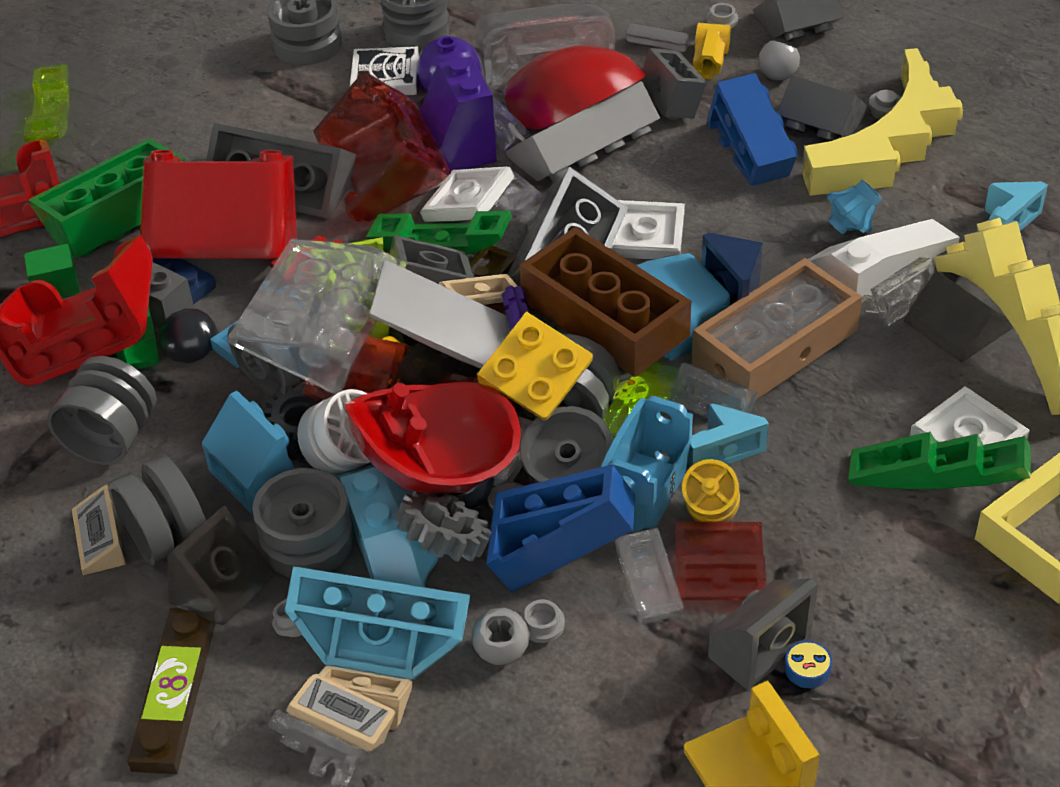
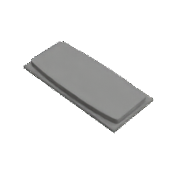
M384 260L368 316L434 349L482 368L510 333L507 316Z

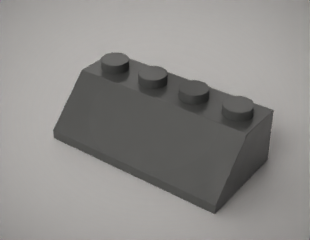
M218 123L213 124L206 161H252L260 157V152L265 150L282 151V156H293L296 212L329 219L350 187L356 158L355 153L337 147Z
M569 167L548 189L508 275L517 286H520L519 264L574 227H577L611 249L628 207Z

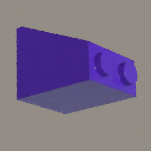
M471 56L457 57L450 61L438 63L411 132L414 144L431 178L449 174L452 170L470 169L497 162L493 95Z

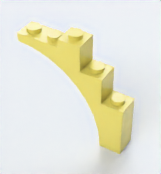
M918 48L904 50L901 70L904 94L888 114L875 124L855 134L829 142L804 146L802 176L810 196L840 192L853 185L856 186L861 180L867 182L873 189L893 187L895 172H899L901 163L925 160L927 146L931 145L932 137L956 134L957 122L963 116L962 103L959 99H956L950 86L939 87L938 82L933 81L930 75L929 64L923 60Z
M996 218L978 223L977 232L964 235V242L946 246L947 254L934 257L937 272H952L967 278L981 288L999 306L1016 330L1032 360L1041 381L1051 415H1060V301L1050 264L1034 266L1032 259H1027L1017 221L1002 225L1001 218Z

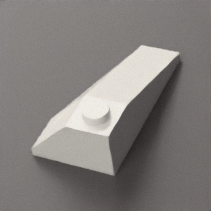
M930 219L828 247L808 260L861 295L863 303L946 251V246L959 243L960 237L935 220Z

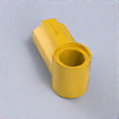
M697 24L693 67L703 79H712L713 76L721 73L724 54L729 52L731 25Z

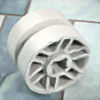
M354 389L344 390L310 407L303 414L298 425V443L303 456L313 468L332 475H338L352 471L370 462L363 454L352 434L344 406L345 402L352 401L367 393Z

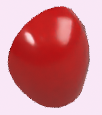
M576 45L546 52L528 62L509 79L505 89V102L509 112L521 125L530 129H544L614 95L647 75L630 57L615 50L596 46Z
M448 382L431 386L397 383L393 388L370 392L344 404L350 429L363 454L380 472L409 491L422 494L464 493L494 477L509 466L519 450L521 428L515 408L496 389L479 383Z

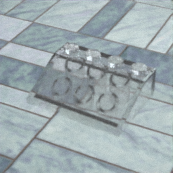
M291 239L229 334L226 342L329 392L337 394L345 386L380 322L368 315L384 260L406 269L408 263L373 246Z

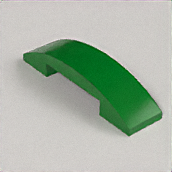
M510 210L476 211L471 223L414 224L410 213L378 214L366 239L383 237V249L390 251L393 237L396 235L464 251L469 255L482 251L500 241L512 215Z

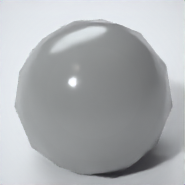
M773 40L763 46L758 58L761 72L771 80H786L790 78L791 75L795 74L800 63V55L797 48Z
M494 608L479 616L473 627L471 639L474 650L484 661L494 665H507L523 655L528 646L530 634L526 622L517 612L507 608Z

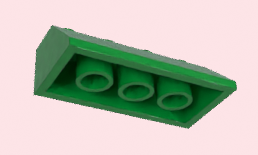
M149 138L29 199V203L58 246L69 244L72 257L75 259L87 256L102 244L123 237L127 231L141 224L144 159L149 155L151 156L152 151L170 149ZM173 151V156H178L181 158V161H186L183 156Z

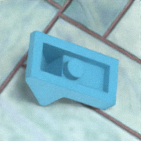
M1044 182L992 183L989 186L985 204V211L991 215L989 220L1001 218L1002 225L1017 221L1021 231L1042 213L1048 184Z
M709 404L708 430L692 435L686 468L689 469L693 464L701 460L715 459L730 464L765 452L769 423L764 417L717 404Z

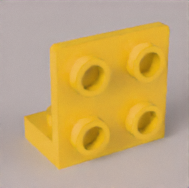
M525 312L478 372V383L496 389L532 414L546 421L590 365L593 355L530 313Z
M769 681L751 688L750 707L747 710V716L684 744V753L705 787H815L820 754Z

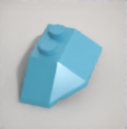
M373 464L334 475L345 487L353 532L371 579L425 588L428 576L439 557L429 554L428 550L420 549L421 543L419 541H409L406 539L408 532L398 530L399 522L395 520V515L405 494L412 495L413 491L399 486L380 472Z
M293 566L285 612L292 622L296 624L324 665L414 680L462 642L470 595Z

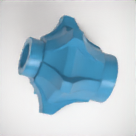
M864 180L846 190L830 192L827 198L831 203L832 216L828 221L842 234H845L848 230L869 233L872 230V219L878 208L877 205L883 199Z

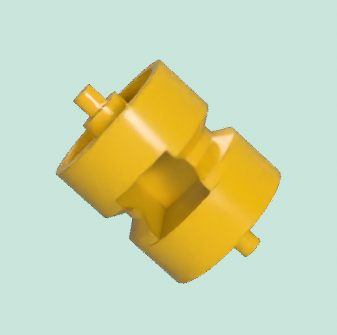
M706 459L693 464L685 473L682 481V494L687 512L692 519L701 525L716 527L729 522L736 515L740 505L739 482L735 472L729 465L719 460Z

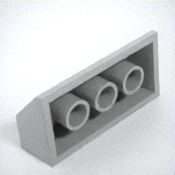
M641 81L529 137L508 149L505 153L511 161L536 181L550 176L553 182L569 168L568 165L577 161L579 167H582L597 159L598 157L595 152L604 147L606 153H609L625 144L622 139L623 137L630 134L634 140L651 131L649 124L660 119V116Z

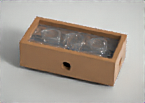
M804 258L749 293V296L738 300L693 329L692 364L748 406L857 332L862 296Z

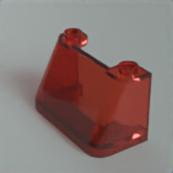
M364 70L313 130L319 144L341 148L356 154L351 177L356 193L349 192L344 198L347 214L358 222L362 220L366 222L375 220L378 214H386L442 185L451 174L447 162L415 103L400 91Z

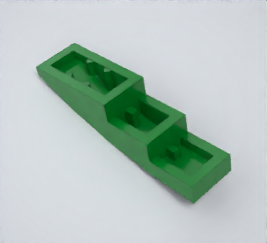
M930 431L852 449L848 480L851 485L869 487L948 489L986 486L1029 479L1031 474V446L1026 436L983 445L978 434L936 442Z

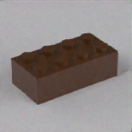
M574 227L519 264L520 286L524 289L528 305L569 333L586 337L603 346L614 357L617 366L633 377L639 375L690 337L692 304L690 299L577 227Z

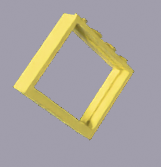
M1058 453L1030 474L1029 479L1022 480L981 511L975 540L1060 604V562L1015 529L1060 495V453Z

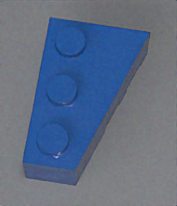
M756 73L717 82L706 124L710 129L717 128L723 137H719V142L723 148L729 146L736 154V156H733V162L749 184L754 186L790 176L794 163L797 160V148L795 143L788 139L784 131L781 115L778 112L775 113L770 103L767 87L761 85Z
M613 464L498 492L495 497L486 564L511 592H514L632 531L635 493Z

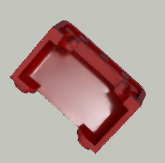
M46 138L23 144L16 154L19 173L0 178V237L44 226L32 209L29 199L60 184Z
M172 150L152 151L151 156L149 155L144 159L140 235L148 246L152 257L272 259L287 254L297 242L293 156H282V151L265 150L260 152V157L252 161H181L180 157L173 156Z
M141 235L124 241L116 248L114 260L109 266L92 276L91 279L96 285L94 288L63 300L51 284L46 281L36 280L17 287L0 304V360L15 381L27 386L37 385L79 368L89 357L109 356L133 346L141 339L147 326L153 257Z

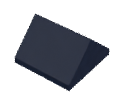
M714 233L704 234L702 238L701 264L729 292L730 306L738 300L749 296V293L759 288L762 242ZM748 308L741 312V317L748 311Z

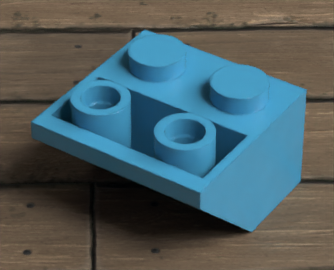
M237 390L231 393L202 442L209 471L254 517L252 505L259 489L269 479L284 471L294 469L286 446L289 445V440L282 427L278 424L272 425L265 418L262 409L255 401L248 402Z

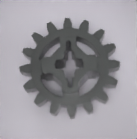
M413 492L412 495L406 493L395 515V520L399 522L398 530L408 532L406 539L409 541H419L421 543L420 549L428 550V553L433 556L443 558L444 554H448L454 561L458 562L461 556L468 561H473L475 556L481 557L491 535V530L486 528L488 522L477 519L479 513L476 510L467 509L464 507V502H458L457 497L446 493L442 497H437L435 493H427L426 495L418 492Z

